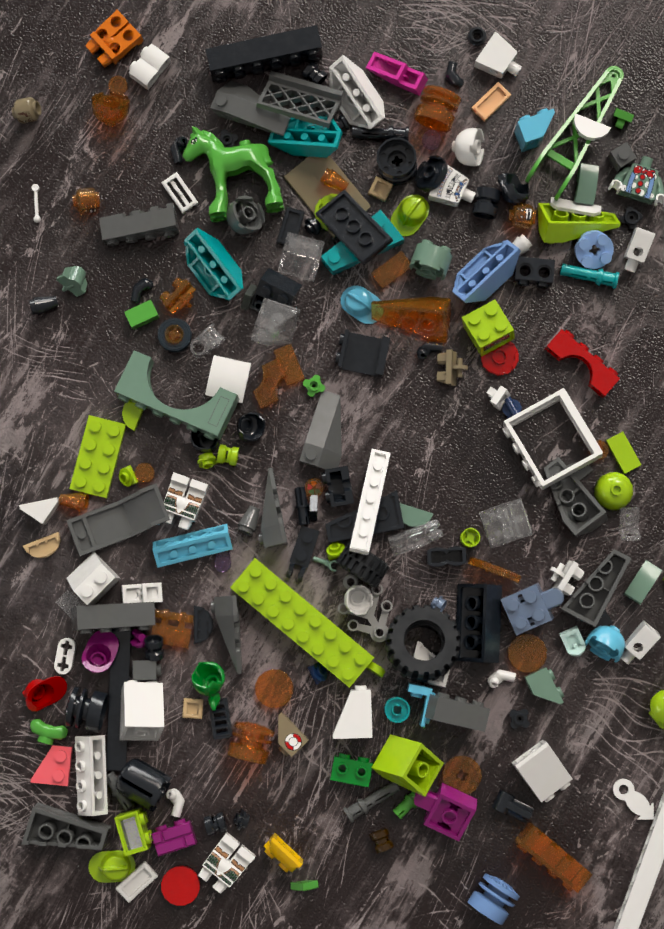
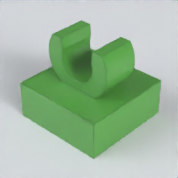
M616 108L613 114L618 117L615 127L622 129L625 121L632 122L634 114Z

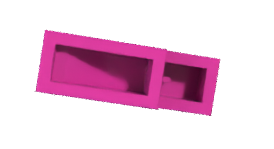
M377 52L373 53L366 66V69L373 74L420 96L428 81L425 73L412 69L406 63Z

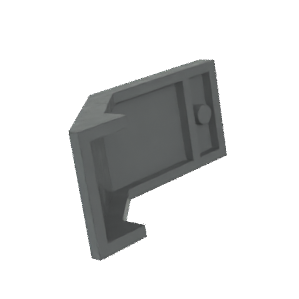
M156 483L142 488L138 492L117 502L66 521L81 557L135 537L169 521L170 518Z

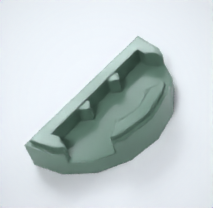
M400 503L403 522L409 527L423 526L433 516V513Z

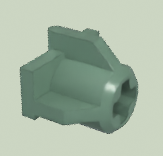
M79 266L64 268L62 275L56 279L63 285V292L69 290L76 297L84 294L88 285L85 278L86 272Z

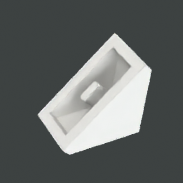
M56 497L22 504L19 507L22 511L46 525L61 501L60 498Z

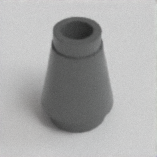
M249 506L238 523L239 532L249 536L256 532L260 509Z

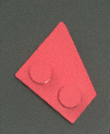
M53 745L31 778L30 783L69 786L73 747Z

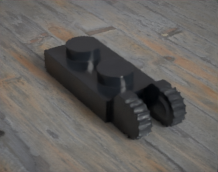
M301 525L289 561L291 563L286 577L290 578L292 576L294 565L297 564L302 566L297 581L302 582L320 531Z

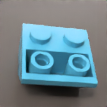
M542 109L537 112V115L531 117L530 115H525L519 118L514 133L521 152L540 146L555 113L554 109Z

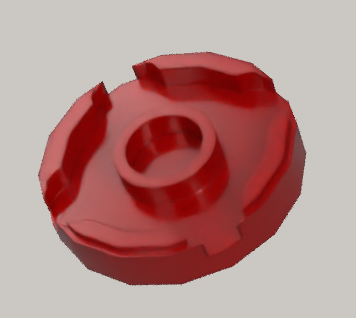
M500 338V339H498V340L492 342L491 344L485 346L484 349H486V348H488V347L494 345L495 343H497V342H499V341H501V340H503V339H505V338ZM510 341L482 356L481 363L488 373L495 376H503L515 369L519 360V353L515 345Z
M176 866L169 869L161 882V891L164 898L176 906H184L191 903L198 896L200 890V880L197 873L187 866Z

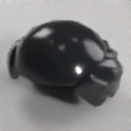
M256 412L242 415L237 422V433L240 439L245 442H253L260 439L265 432V420Z

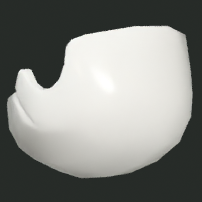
M354 585L345 593L344 604L351 613L365 615L373 606V594L369 588L363 585Z

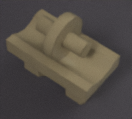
M452 349L446 350V353L437 354L438 364L446 365V371L437 372V382L456 386L457 378H462V371H467L468 366L463 365V358H457V352H454Z

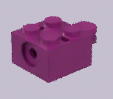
M442 783L437 793L429 790L425 797L415 793L414 804L426 810L425 826L460 841L476 812L477 799Z

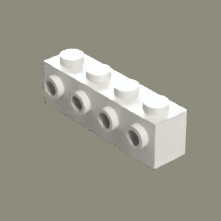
M105 735L75 736L78 815L97 816L108 814Z

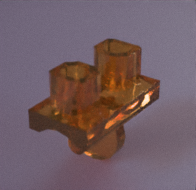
M176 278L172 284L176 290L172 294L164 291L160 296L163 305L172 314L177 309L181 310L185 305L191 308L192 304L189 301L193 297L192 293L196 290L187 279Z

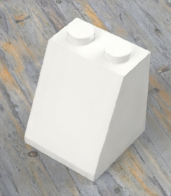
M93 552L66 579L72 590L86 605H95L121 578Z
M129 680L124 682L121 689L120 740L158 741L164 729L163 683H157V681L153 680L147 682Z
M355 685V689L350 690L333 731V739L372 738L371 689H367L366 685Z
M541 740L511 762L540 802L550 801L555 797L554 793L560 789L562 791L570 786L572 777L549 744L544 740Z

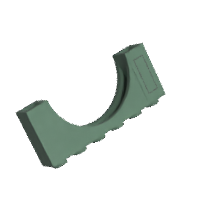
M134 350L114 390L118 399L125 403L129 401L136 403L135 407L144 411L147 408L157 417L170 418L169 421L173 424H184L187 426L186 429L194 433L200 431L204 433V437L210 440L215 438L221 440L240 400L238 395L220 387L212 399L197 408L187 410L171 408L160 402L153 393L151 371L154 361L151 357Z

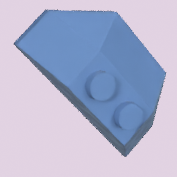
M509 240L485 247L457 273L452 292L465 303L485 301L513 275L521 252L520 249Z

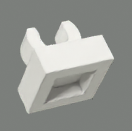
M500 386L498 390L490 387L486 392L491 398L490 402L493 407L499 411L503 407L504 400L511 396L503 386Z

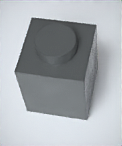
M627 142L610 151L607 157L617 173L625 167L632 165L636 160V156Z
M133 661V680H157L158 676L162 674V666L158 664V661Z

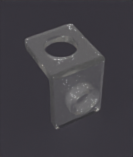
M638 507L620 508L619 533L623 541L641 540L639 532L640 509ZM625 534H634L635 536H627Z

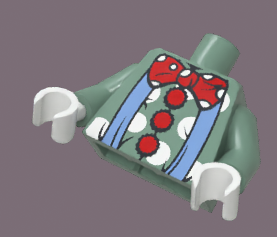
M643 156L640 165L633 163L631 167L622 169L615 175L608 190L615 188L617 190L616 194L651 205L654 202V206H657V203L660 202L664 207V186L661 177L658 176V171L651 168L653 159Z

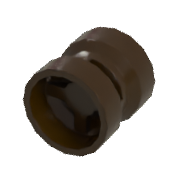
M387 828L369 834L371 841L376 843L374 847L376 853H381L394 847L393 841L388 839L389 831Z

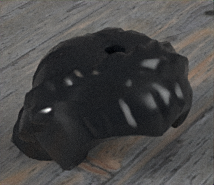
M513 173L498 175L502 198L516 206L526 204L530 197L529 185L522 184L519 177Z

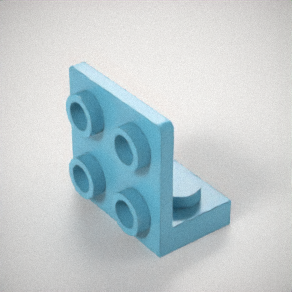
M408 682L407 691L410 692L411 696L422 698L425 695L419 722L420 727L425 728V723L429 724L430 719L425 718L430 694L435 695V693L432 692L433 689L431 687Z

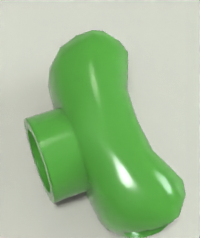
M34 719L30 724L31 731L39 735L37 741L53 745L54 739H64L68 733L65 726H51L45 724L40 719Z

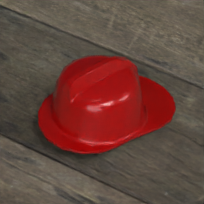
M60 676L50 677L45 680H32L22 692L26 698L27 708L31 711H39L57 702L65 695L67 683Z

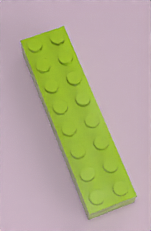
M256 558L253 559L230 587L349 688L374 659L370 653Z

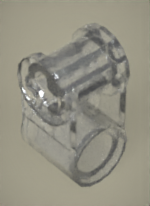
M211 324L191 342L190 351L192 356L198 359L205 357L209 352L221 345L226 337L221 336L215 329V325ZM198 344L204 346V350L200 353L193 350Z

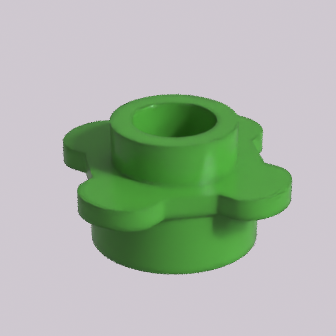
M314 375L313 378L303 381V386L307 388V394L310 397L325 390L319 375Z

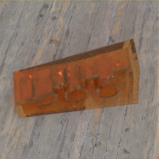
M530 821L515 839L518 842L517 847L525 854L528 851L533 855L532 860L539 866L545 865L548 868L547 872L553 878L559 877L563 880L562 885L570 892L575 890L578 893L593 875Z

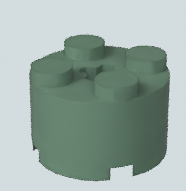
M423 239L421 243L416 245L409 268L411 270L412 268L416 269L415 273L424 278L436 280V277H441L440 280H444L452 260L451 249L447 246L439 247L430 240Z

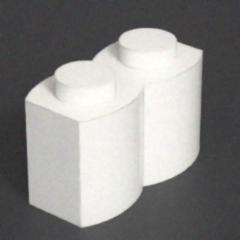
M153 44L149 45V47L145 46L140 53L141 58L137 62L133 61L129 67L130 77L147 90L152 87L171 61L167 54Z

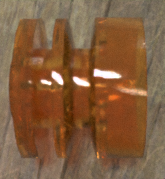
M424 86L423 95L420 98L423 104L417 106L414 120L436 131H451L455 119L453 114L457 113V106L461 102L460 96L439 86Z
M235 722L234 727L241 729L242 732L233 731L232 735L240 738V741L230 742L227 755L266 765L269 751L262 748V744L270 745L272 741L264 738V736L273 737L275 731L253 722Z

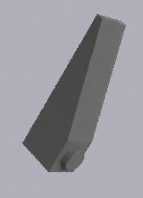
M327 391L321 392L299 460L302 464L325 470L338 467L342 457L340 395Z
M557 457L544 467L547 479L568 467ZM574 474L550 486L563 522L575 536L593 532L608 520L606 511Z
M268 468L261 523L262 533L258 534L260 545H264L265 549L288 544L273 468Z

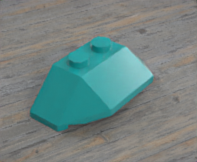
M319 116L320 119L327 120V117ZM290 118L291 120L285 135L281 136L271 133L268 140L270 145L294 156L327 158L338 149L343 132L334 119L330 127L326 128Z
M196 228L184 240L187 266L209 295L226 300L233 299L243 289L240 267L218 239Z

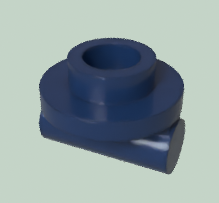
M511 397L504 400L502 411L506 417L510 418L521 412V404Z
M315 663L308 667L316 685L327 679V669L321 663Z

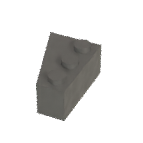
M438 692V695L430 694L425 718L485 732L490 709L483 707L484 703L474 700L472 703L466 702L467 699L455 696V699H450V695Z

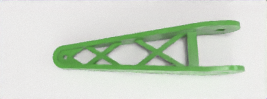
M611 66L607 68L543 150L526 177L525 182L529 183L546 156L571 171L554 200L558 201L591 142L590 140L586 141L578 156L577 139L581 136L577 134L573 124L575 114H579L581 110L596 104L597 122H601L624 77L623 71L619 67ZM610 82L611 93L600 97L599 86ZM595 93L596 99L591 102H588L592 95ZM607 100L601 112L600 102ZM572 123L573 136L558 142ZM573 141L574 163L552 149Z

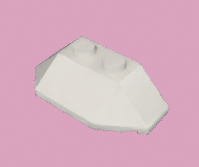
M342 55L329 67V87L343 91L340 110L350 125L372 129L385 118L383 100L364 71Z

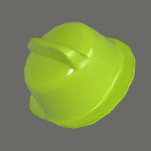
M413 194L406 196L392 214L391 223L402 236L413 235L420 228L429 214L428 202L424 197Z
M122 850L102 851L92 856L88 868L90 875L96 881L111 883L122 882L135 870L136 864L132 855L125 856Z

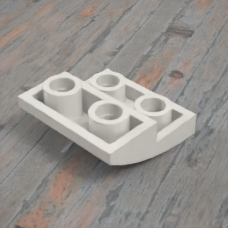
M214 355L205 395L213 397L221 387L237 394L240 399L239 403H243L251 363Z

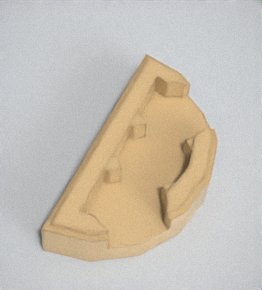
M57 532L26 544L23 548L33 557H49L59 548L60 533Z

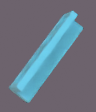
M227 524L153 542V553L157 568L233 549Z

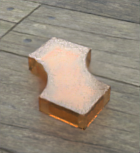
M277 358L262 366L263 380L260 386L253 391L261 409L279 401L278 386L282 379L288 375L281 358Z
M472 557L468 564L502 578L517 583L521 580V575L486 561Z

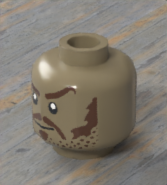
M32 97L18 99L12 108V115L22 124L35 122L41 115L40 103Z

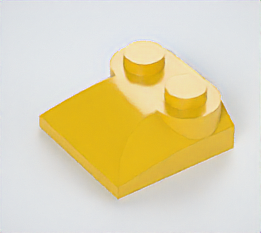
M276 833L264 845L266 848L264 852L271 859L275 857L280 862L278 865L285 872H293L296 868H300L303 865V859Z

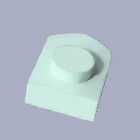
M577 626L559 633L569 655L581 656L584 653L586 645Z

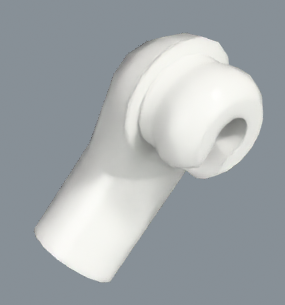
M497 670L489 676L488 684L491 688H496L504 680L514 682L516 673Z
M169 789L166 797L174 805L171 815L180 817L185 800L179 790Z

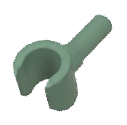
M313 557L312 561L327 566L330 571H337L331 568V564L333 562L337 563V560L328 561Z

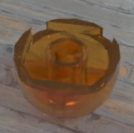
M100 92L92 97L94 116L107 126H115L117 123L122 122L129 114L130 100H128V96L125 94L110 92V95H104V92Z

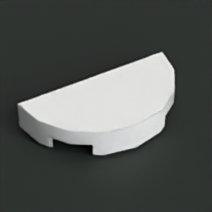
M575 114L573 124L578 131V135L585 140L595 141L596 139H601L611 129V127Z

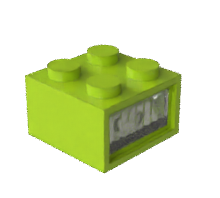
M496 300L462 317L463 327L481 357L515 339L514 329Z
M142 807L120 813L114 818L125 856L148 850L152 846V831L147 828L146 823L149 820L146 811H142Z

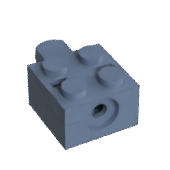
M536 583L502 598L501 602L516 635H519L553 620L554 616L551 609L562 604L564 594L559 588H551L542 592L539 583Z

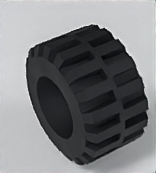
M348 542L336 562L340 567L361 581L377 588L389 570L388 564L371 552L365 555L349 551L351 542Z

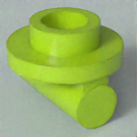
M131 465L120 470L119 480L123 485L129 487L139 483Z
M333 542L327 547L326 552L329 561L340 556L345 548L343 543Z

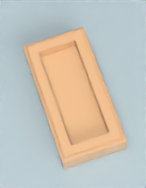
M497 82L471 110L485 122L511 97V94Z

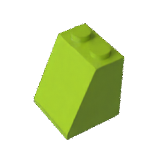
M390 734L372 769L383 778L425 797L444 763L422 743Z

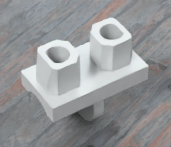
M570 560L566 566L562 563L557 568L551 566L550 571L554 573L551 580L555 582L552 588H559L563 594L571 596L575 587L570 585L568 581L571 577L579 581L584 575V571L578 567V563Z

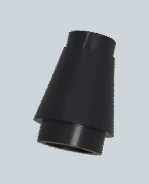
M56 296L33 297L32 300H29L33 315L37 314L39 316L58 307Z

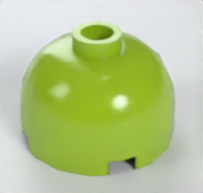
M609 472L601 476L594 487V496L597 502L604 508L619 510L631 501L633 485L624 474Z

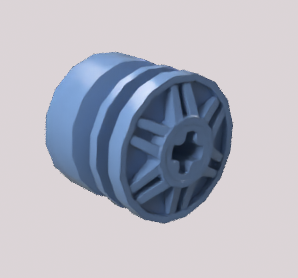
M485 873L483 878L489 885L479 882L484 893L474 891L467 902L489 919L503 925L509 915L503 906L514 907L515 904L508 898L511 897L518 901L520 896L509 884L500 878Z

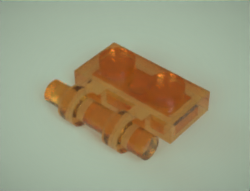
M156 609L155 617L162 618L161 624L155 623L156 625L152 627L151 635H161L166 645L189 648L192 629L184 627L185 622L193 623L194 616L187 615L186 612L175 613L170 612L169 609ZM168 619L179 621L178 627L167 625Z

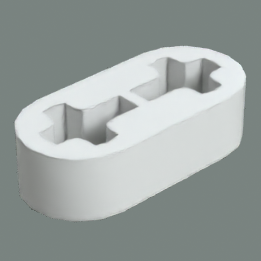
M71 638L61 639L58 644L54 668L59 674H67L73 668L76 642ZM67 641H69V645H72V649H68L67 655H64L65 648H63L62 645L66 644ZM64 657H66V664L69 667L61 671L62 667H59V663H63Z

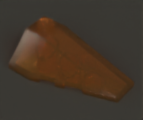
M421 297L372 301V320L390 327L397 326L405 329L406 333L418 334L427 341L447 343L451 316V298Z

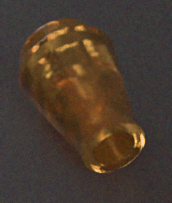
M329 168L326 169L320 182L324 183V186L339 191L346 190L349 184L335 170H330Z
M84 492L61 494L59 504L79 511L87 510L89 496L84 494Z

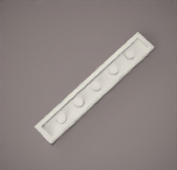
M376 449L371 450L349 549L351 552L369 554L390 458L389 452Z

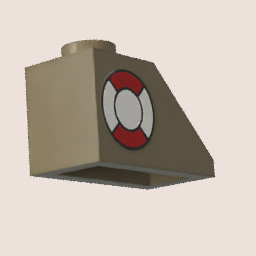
M281 712L278 715L279 750L285 756L289 754L292 757L309 739Z

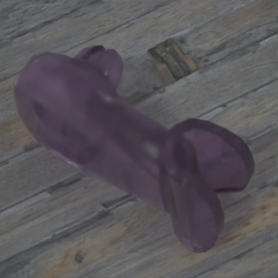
M230 550L215 553L214 567L217 571L224 573L231 568Z

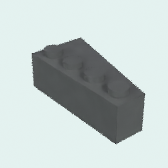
M37 802L32 808L21 845L35 844L38 846L50 845L64 848L76 847L79 849L102 850L107 843L111 826Z

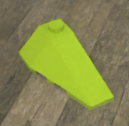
M538 203L537 206L539 234L543 242L548 244L581 238L583 233L590 230L604 232L618 228L621 225L614 213L601 211L600 215L593 217L556 210L550 206V203Z

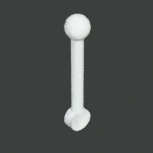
M33 184L32 190L34 191L35 206L33 220L38 223L41 220L38 210V191L40 188L37 184Z

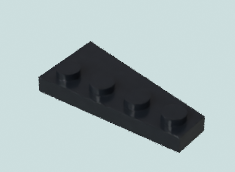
M397 490L381 497L373 535L405 528ZM358 509L325 524L329 543L352 539Z

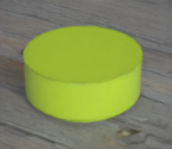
M372 661L366 667L370 672L381 678L386 673L381 666Z

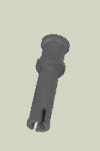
M390 782L368 797L357 799L356 803L348 808L344 807L343 810L350 822L353 823L356 818L363 814H368L369 809L399 792L400 789L396 783Z

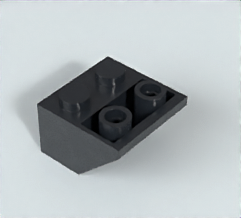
M268 268L259 281L249 308L284 324L298 297L302 284Z

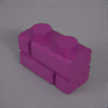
M185 818L174 821V825L167 827L166 824L155 828L156 831L152 833L158 857L196 845L197 843L191 821H185Z

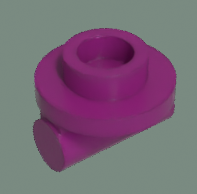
M133 629L132 635L134 638L130 641L131 645L136 646V648L145 647L144 638L147 635H144L138 629Z

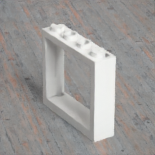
M564 388L504 421V428L502 430L505 436L512 439L514 443L512 447L517 455L520 453L523 458L521 462L526 471H531L533 475L531 479L536 487L539 486L541 490L546 489L603 456V451ZM560 402L591 455L544 481L513 427Z

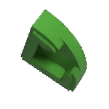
M318 880L290 882L291 889L296 891L316 889L318 887Z

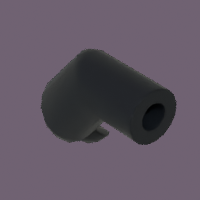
M449 61L445 76L446 80L452 87L461 88L464 85V80L456 73L458 63Z
M184 136L176 138L170 147L175 165L183 163L181 152L188 143L187 138Z

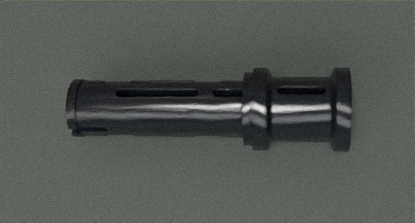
M353 126L352 138L382 140L403 138L409 141V126H406V128L388 126V128L372 129Z

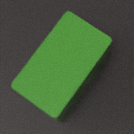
M151 300L125 311V315L133 330L159 318Z

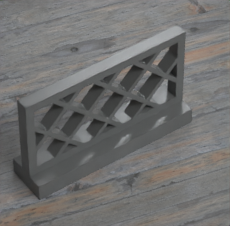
M271 71L269 80L257 101L256 107L329 128L337 110L341 107L343 91ZM283 96L285 100L278 101L276 98ZM271 99L273 103L268 104L263 101ZM301 102L303 105L296 107L294 103ZM289 105L291 108L286 109L282 106ZM319 107L321 110L314 112L312 108ZM307 110L309 113L303 114L300 111ZM325 115L327 120L320 119L319 116Z

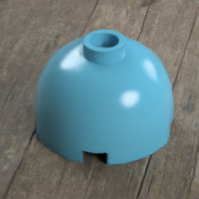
M612 625L598 626L590 632L585 640L586 646L588 643L591 646L590 651L606 661L612 658L615 659L614 662H618L625 650V640L620 630Z

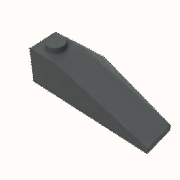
M229 81L217 90L210 107L219 117L281 136L285 135L291 120L288 116L257 108L256 105L260 95L247 85Z
M239 596L214 597V601H211V612L215 613L237 674H242Z

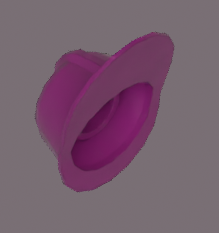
M97 631L90 637L81 658L82 664L87 670L92 673H100L109 669L119 648V642L115 634Z

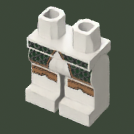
M173 472L164 500V505L170 518L165 523L172 524L176 515L181 517L178 527L189 530L192 523L196 522L209 485Z
M228 832L225 833L202 865L203 868L198 875L207 882L211 875L214 874L218 880L213 885V888L219 893H222L227 887L230 888L256 857L254 853L242 844L233 857L228 859L240 845V842Z

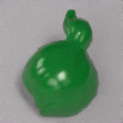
M199 662L192 674L191 681L198 693L208 696L211 710L215 711L216 706L220 703L218 692L225 682L224 670L214 662Z

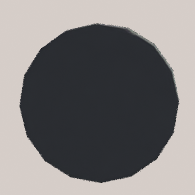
M438 155L428 157L429 160L427 162L424 160L416 171V186L424 192L436 189L446 177L448 164L445 159Z

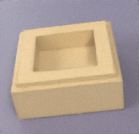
M376 176L368 195L385 202L393 184Z
M184 698L183 718L202 719L204 699Z

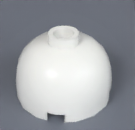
M467 128L457 135L456 140L452 142V151L455 152V156L460 163L468 166L481 164L484 155V149H481V142H484L482 129Z

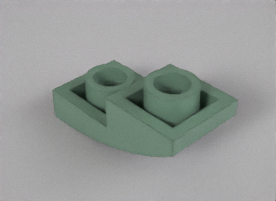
M580 163L576 179L578 183L574 202L594 205L599 173L598 165Z
M646 560L624 595L641 605L662 570Z

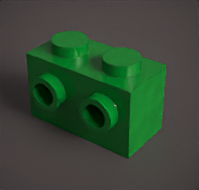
M339 753V756H334L330 780L369 787L373 762H369L370 758L358 756L357 760L350 758L349 754Z

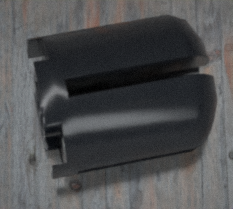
M134 758L128 761L121 770V776L119 775L116 780V789L120 794L154 812L157 808L155 806L157 801L159 802L166 794L172 777L143 760Z

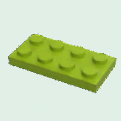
M91 415L88 416L69 489L108 498L126 424Z

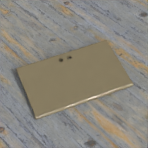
M330 156L327 158L307 157L287 175H284L285 180L313 214L315 206L320 199L332 193L339 194L344 189L365 211L371 208L370 204ZM328 229L330 235L335 238L336 236Z

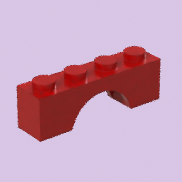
M561 329L545 348L558 361L565 358H576L584 362L590 372L588 386L601 398L605 397L620 379L617 376L618 373L611 367L607 368L599 356H593L589 353V348L585 344L576 342L574 335L568 330L564 331Z

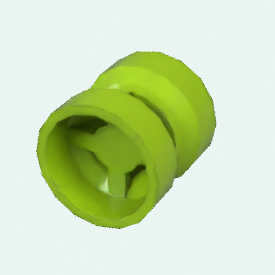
M220 444L217 463L223 464L226 462L236 466L239 447L233 446L229 448L226 445Z
M474 528L465 529L460 535L462 545L467 548L476 546L480 541V533Z

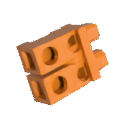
M116 10L95 32L90 34L92 39L85 46L92 55L99 49L104 52L97 60L105 68L112 62L116 65L136 45L139 46L144 40L141 34L129 24V21Z

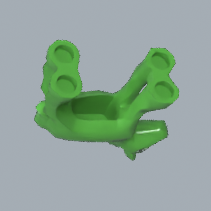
M192 126L193 133L190 134V140L182 157L186 162H191L202 154H206L209 158L210 171L216 185V197L209 206L211 222L227 220V177L236 176L247 170H252L261 176L268 186V194L265 199L266 212L277 213L284 210L280 187L275 179L273 169L268 167L274 162L269 156V149L266 145L261 143L252 144L250 140H243L239 142V146L225 148L214 134L205 130L200 131Z

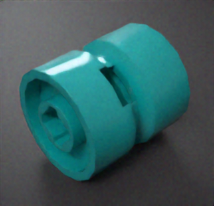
M395 696L387 700L384 712L390 721L401 723L409 717L410 706L404 698Z

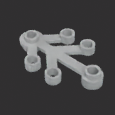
M352 574L345 576L343 580L344 587L346 589L352 587L347 584V580L350 578L354 579V585H358V578ZM379 584L378 586L381 588L379 593L374 592V587L371 588L373 606L367 611V614L355 615L348 610L341 612L340 606L345 605L344 603L339 604L338 611L341 614H351L368 619L371 626L359 624L357 620L353 619L348 622V629L369 633L374 641L383 642L386 640L388 627L386 626L388 614L393 605L389 600L381 603L382 612L378 622L374 614L379 595L383 592V587ZM388 602L390 609L385 610L383 604ZM351 622L357 623L355 629L350 628L349 624ZM377 629L383 630L382 636L376 635Z

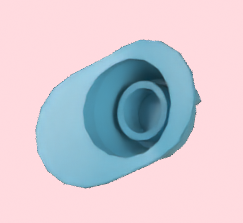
M348 287L341 296L342 308L360 322L372 324L382 317L383 304L381 300L364 287Z

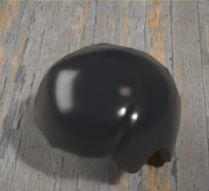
M191 431L190 441L193 447L201 453L212 452L220 444V440L216 438L210 440L204 437V433L197 431V433Z

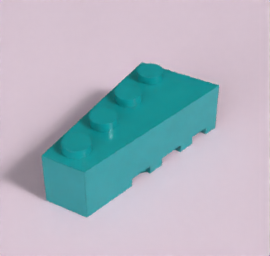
M381 210L372 216L393 239V242L380 253L387 252L389 249L404 244L403 236ZM341 241L321 256L322 263L332 275L360 263Z

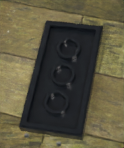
M345 189L315 213L323 224L363 265L367 264L393 242V239Z

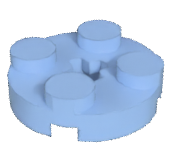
M587 231L581 235V238L575 244V256L585 268L598 269L612 260L614 252L613 243L601 231ZM593 245L599 248L596 254L589 252Z

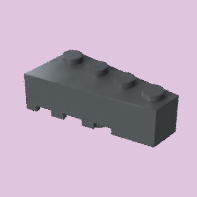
M173 203L166 204L167 208L154 206L150 207L148 212L141 210L132 211L129 213V216L121 213L101 217L99 221L102 241L104 244H108V246L119 245V242L124 241L126 243H136L138 239L150 241L157 239L156 237L164 236V238L175 237V234H179L175 207Z
M614 549L564 604L561 611L596 628L631 561V557Z
M154 602L86 605L71 608L72 631H80V634L92 633V630L99 629L100 633L112 632L114 628H119V632L131 631V627H138L139 630H150V626L156 625Z

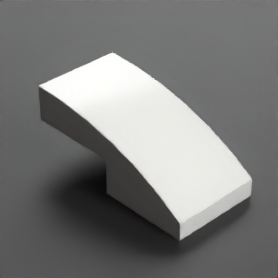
M161 582L121 585L122 603L163 602Z

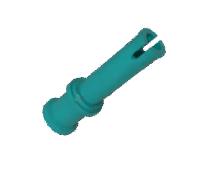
M564 263L560 275L592 281L598 286L601 284L612 286L613 289H616L619 272L610 273L605 272L603 269H598L597 271Z

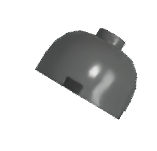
M245 195L235 199L229 205L226 214L230 228L241 235L255 233L265 222V213L259 203L253 202L252 197Z

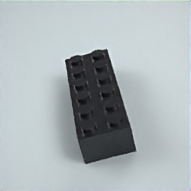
M314 25L207 48L206 54L212 81L223 83L230 78L242 79L249 74L261 75L264 71L268 70L279 71L286 66L298 67L301 63L318 62L319 59H322V44L318 26Z

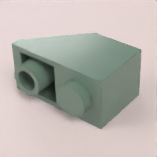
M543 667L524 676L532 695L558 704L564 703L562 700L564 694L560 687L556 688L553 682L556 678L551 669L547 670L546 667Z

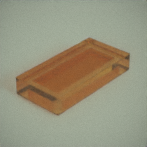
M400 251L374 270L371 275L383 289L410 269V261Z
M291 344L273 350L287 386L305 380Z

